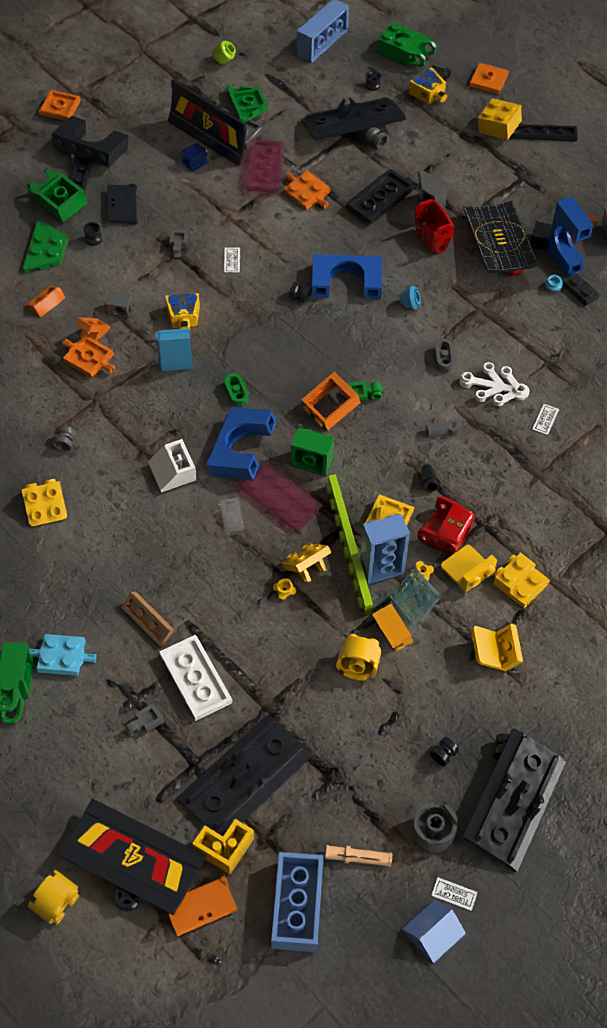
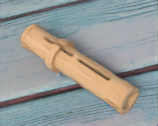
M327 845L325 859L341 860L347 864L349 862L391 867L392 853L353 849L351 846L344 848Z

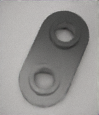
M439 339L435 343L436 365L442 371L451 370L455 363L453 344L448 339Z

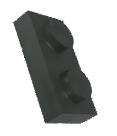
M577 273L563 281V286L585 306L599 298L600 294Z

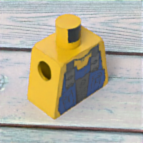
M430 68L410 81L409 94L427 104L435 100L443 103L447 99V94L445 93L446 83L433 68Z
M199 293L165 295L167 311L173 328H189L190 330V327L197 325L200 308Z

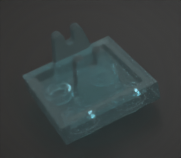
M412 569L390 598L414 625H419L442 596L417 569Z

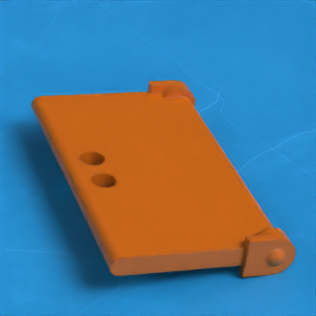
M223 875L215 881L187 892L174 916L169 913L168 915L178 937L238 911L228 888L227 879Z

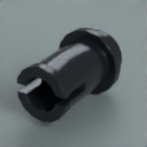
M432 65L431 68L436 70V73L443 80L450 78L451 70L448 67L442 68Z

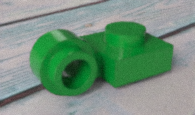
M366 381L348 383L358 394L360 401H367L368 395L373 400L382 398L383 388L379 382H372L368 387H366Z

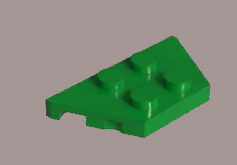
M226 84L228 96L238 119L245 123L268 111V105L260 88L240 86V89L231 88V84Z
M37 221L23 267L24 274H28L29 270L36 268L44 270L48 267L60 266L68 241L67 235L41 221Z

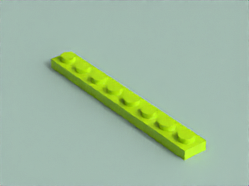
M336 474L329 475L328 483L325 484L326 492L328 495H331L330 506L336 512V515H334L335 524L340 527L339 538L345 545L343 547L344 556L350 562L348 563L349 574L353 575V588L359 594V597H357L359 609H363L364 615H370L373 610V602Z

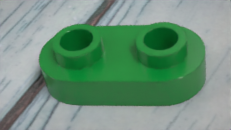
M234 373L227 375L224 379V384L231 402L236 406L245 405L249 400V396L242 377Z

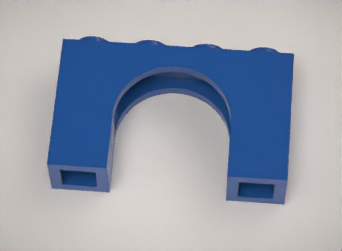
M573 197L557 202L547 245L548 253L566 277H570L575 273H581L584 265V259L575 249L571 237L575 242L589 238L594 226Z
M313 254L312 297L329 298L331 279L338 273L351 272L363 280L364 299H381L382 256Z
M230 408L229 413L225 417V423L219 431L217 442L213 445L211 456L207 460V468L212 476L254 480L259 467L255 455L230 450L232 445L243 436H271L276 424L272 410Z

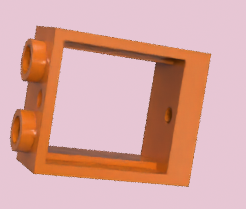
M335 371L301 399L304 405L302 408L309 416L312 414L319 427L323 426L327 431L361 403L358 394ZM336 388L347 401L325 419L313 405L332 389Z

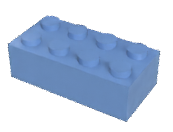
M332 0L297 30V56L312 63L348 31L349 6L339 0Z
M402 514L389 515L384 519L371 520L363 524L360 560L367 584L405 573L410 532Z
M279 852L272 949L317 952L324 855Z

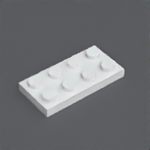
M196 635L159 651L160 657L195 721L233 703L231 696Z

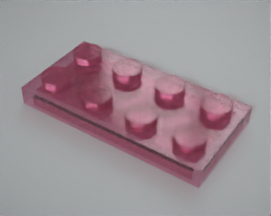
M253 139L247 191L280 193L285 141Z
M268 462L256 472L253 481L247 480L241 485L244 492L296 533L323 510V505Z

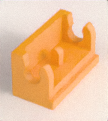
M392 604L372 614L392 648L396 651L413 643L410 632Z

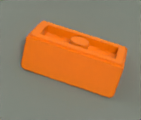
M49 286L27 303L26 307L37 316L42 317L64 300L65 296L60 287Z

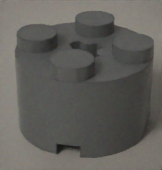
M436 802L423 804L417 810L412 826V836L416 844L427 853L432 854L446 850L453 843L457 831V816L455 812L446 804L442 805Z

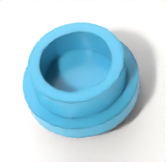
M551 275L545 282L546 288L550 291H559L563 285L561 278L557 275Z

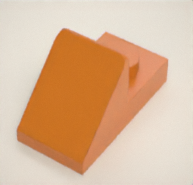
M78 317L75 323L81 327V338L87 335L96 341L110 329L109 325L97 318Z

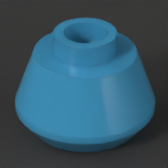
M410 286L405 289L400 295L401 305L409 309H418L421 304L418 288Z

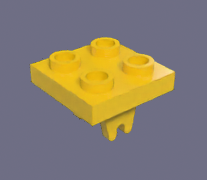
M378 495L365 524L371 520L384 519L389 515L402 514L406 525H408L414 512V507Z
M308 543L302 547V551L288 555L286 557L287 560L281 564L285 570L299 572L303 581L308 583L311 581V578L306 568L315 563L320 572H326L327 569L322 558L332 552L327 545Z

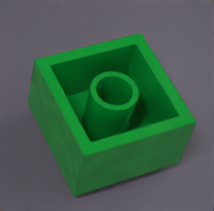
M298 427L291 443V466L327 476L333 461L334 437Z

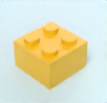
M492 98L478 117L479 133L508 140L522 121L521 105Z

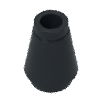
M423 465L421 468V487L426 492H434L439 488L440 481L432 465Z

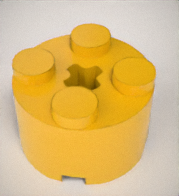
M355 634L347 635V638L341 643L336 663L337 669L344 671L343 675L353 680L364 681L372 676L371 679L374 678L381 656L379 642L376 639L358 637Z
M55 870L53 871L54 877L49 875L33 895L36 900L34 904L29 902L28 908L49 924L55 923L57 925L65 915L64 909L67 905L72 906L77 901L79 895L77 894L78 886Z

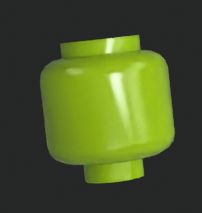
M221 41L216 44L212 50L213 59L220 64L229 62L235 57L234 45L228 41Z

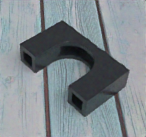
M75 116L68 118L52 132L53 148L108 168L128 150V135L115 130L101 141L89 142L82 140L81 138L86 135V120Z

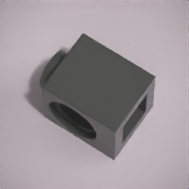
M111 291L106 303L107 313L110 316L128 319L130 312L134 310L131 294Z

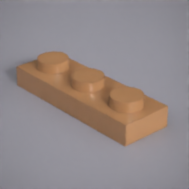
M136 591L129 594L121 608L159 646H164L174 632V629Z

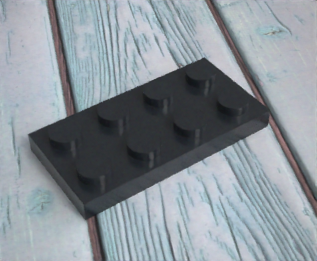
M389 169L346 202V208L367 223L372 224L411 193L415 185L392 169Z

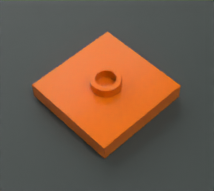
M479 63L471 79L470 87L500 94L509 70Z
M50 90L39 110V115L66 121L73 116L81 101L80 96Z

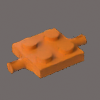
M307 170L297 178L291 173L286 175L285 178L291 183L284 188V193L306 211L316 204H319L324 209L328 207L329 203L323 198L330 193V187Z
M84 335L81 340L75 343L68 339L63 341L62 345L69 348V352L63 357V361L90 378H93L101 369H105L110 373L114 371L115 366L107 363L114 356V352L110 348L87 335Z

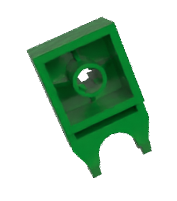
M392 22L377 38L376 54L401 65L405 63L421 67L425 65L426 60L423 54H435L437 46L427 36ZM425 45H430L433 50H429ZM416 57H420L422 62L417 61Z
M46 168L43 170L47 177L45 182L40 184L28 182L26 185L28 190L34 195L37 203L64 223L88 204L83 189L64 174Z
M3 642L2 650H0V713L5 724H16L20 720L24 708V700L29 698L34 661L28 643ZM15 709L17 711L16 717L7 719L5 717L6 711L12 712Z

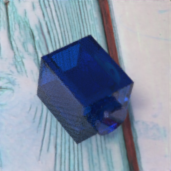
M198 143L181 151L182 163L191 172L207 164V150Z

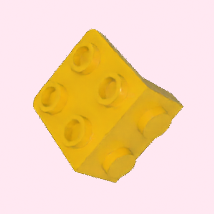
M55 479L46 480L44 485L37 486L36 483L25 485L26 489H21L28 521L31 526L67 518L60 481L56 482Z
M466 545L442 562L441 568L466 593L496 571L497 559L493 555L484 559L471 545Z
M509 624L497 632L478 626L471 628L475 657L480 665L508 671L523 662L516 625Z

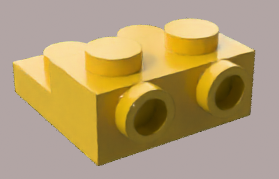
M519 553L517 556L512 555L507 561L508 565L505 568L500 567L495 572L494 585L521 607L525 608L549 584L550 580L535 569L536 564L522 553Z

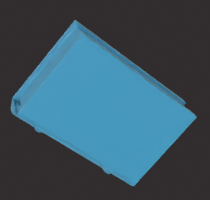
M189 328L157 331L156 345L160 370L193 369Z

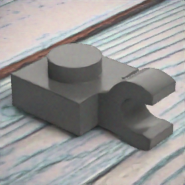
M171 230L169 245L173 247L174 258H181V247L187 248L188 231Z
M152 703L135 713L136 720L126 725L128 729L126 732L131 738L136 736L142 729L147 733L164 723V718Z

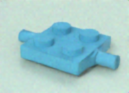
M45 634L40 649H30L32 657L39 658L37 665L38 673L78 676L83 662L95 663L97 657L96 654L84 653L85 637Z

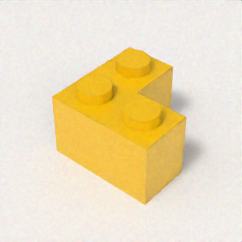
M236 819L224 836L204 826L192 843L193 849L206 855L205 860L231 875L253 842L254 830Z

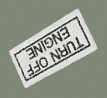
M225 248L224 272H240V248Z
M543 404L533 430L548 435L559 409Z
M437 878L431 896L472 910L477 892Z

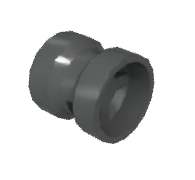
M372 127L366 134V140L369 143H374L377 149H381L386 145L388 135L383 132L381 133L377 127Z
M60 426L53 446L60 451L68 452L72 448V441L76 437V431L68 426Z

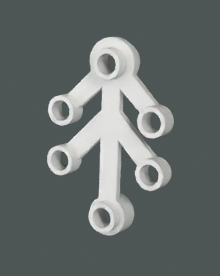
M491 362L484 364L483 372L488 374L492 381L476 378L470 372H464L460 376L459 384L463 388H471L473 384L491 388L486 391L478 390L476 392L475 399L478 402H484L487 398L495 395L493 404L502 406L511 399L522 401L529 395V388L525 384L516 381L512 376V369L508 366L502 367L501 377L506 378L510 385L503 383L494 371V364ZM502 391H504V392H509V393H507V394H505V395L498 394V393H500V392H502Z

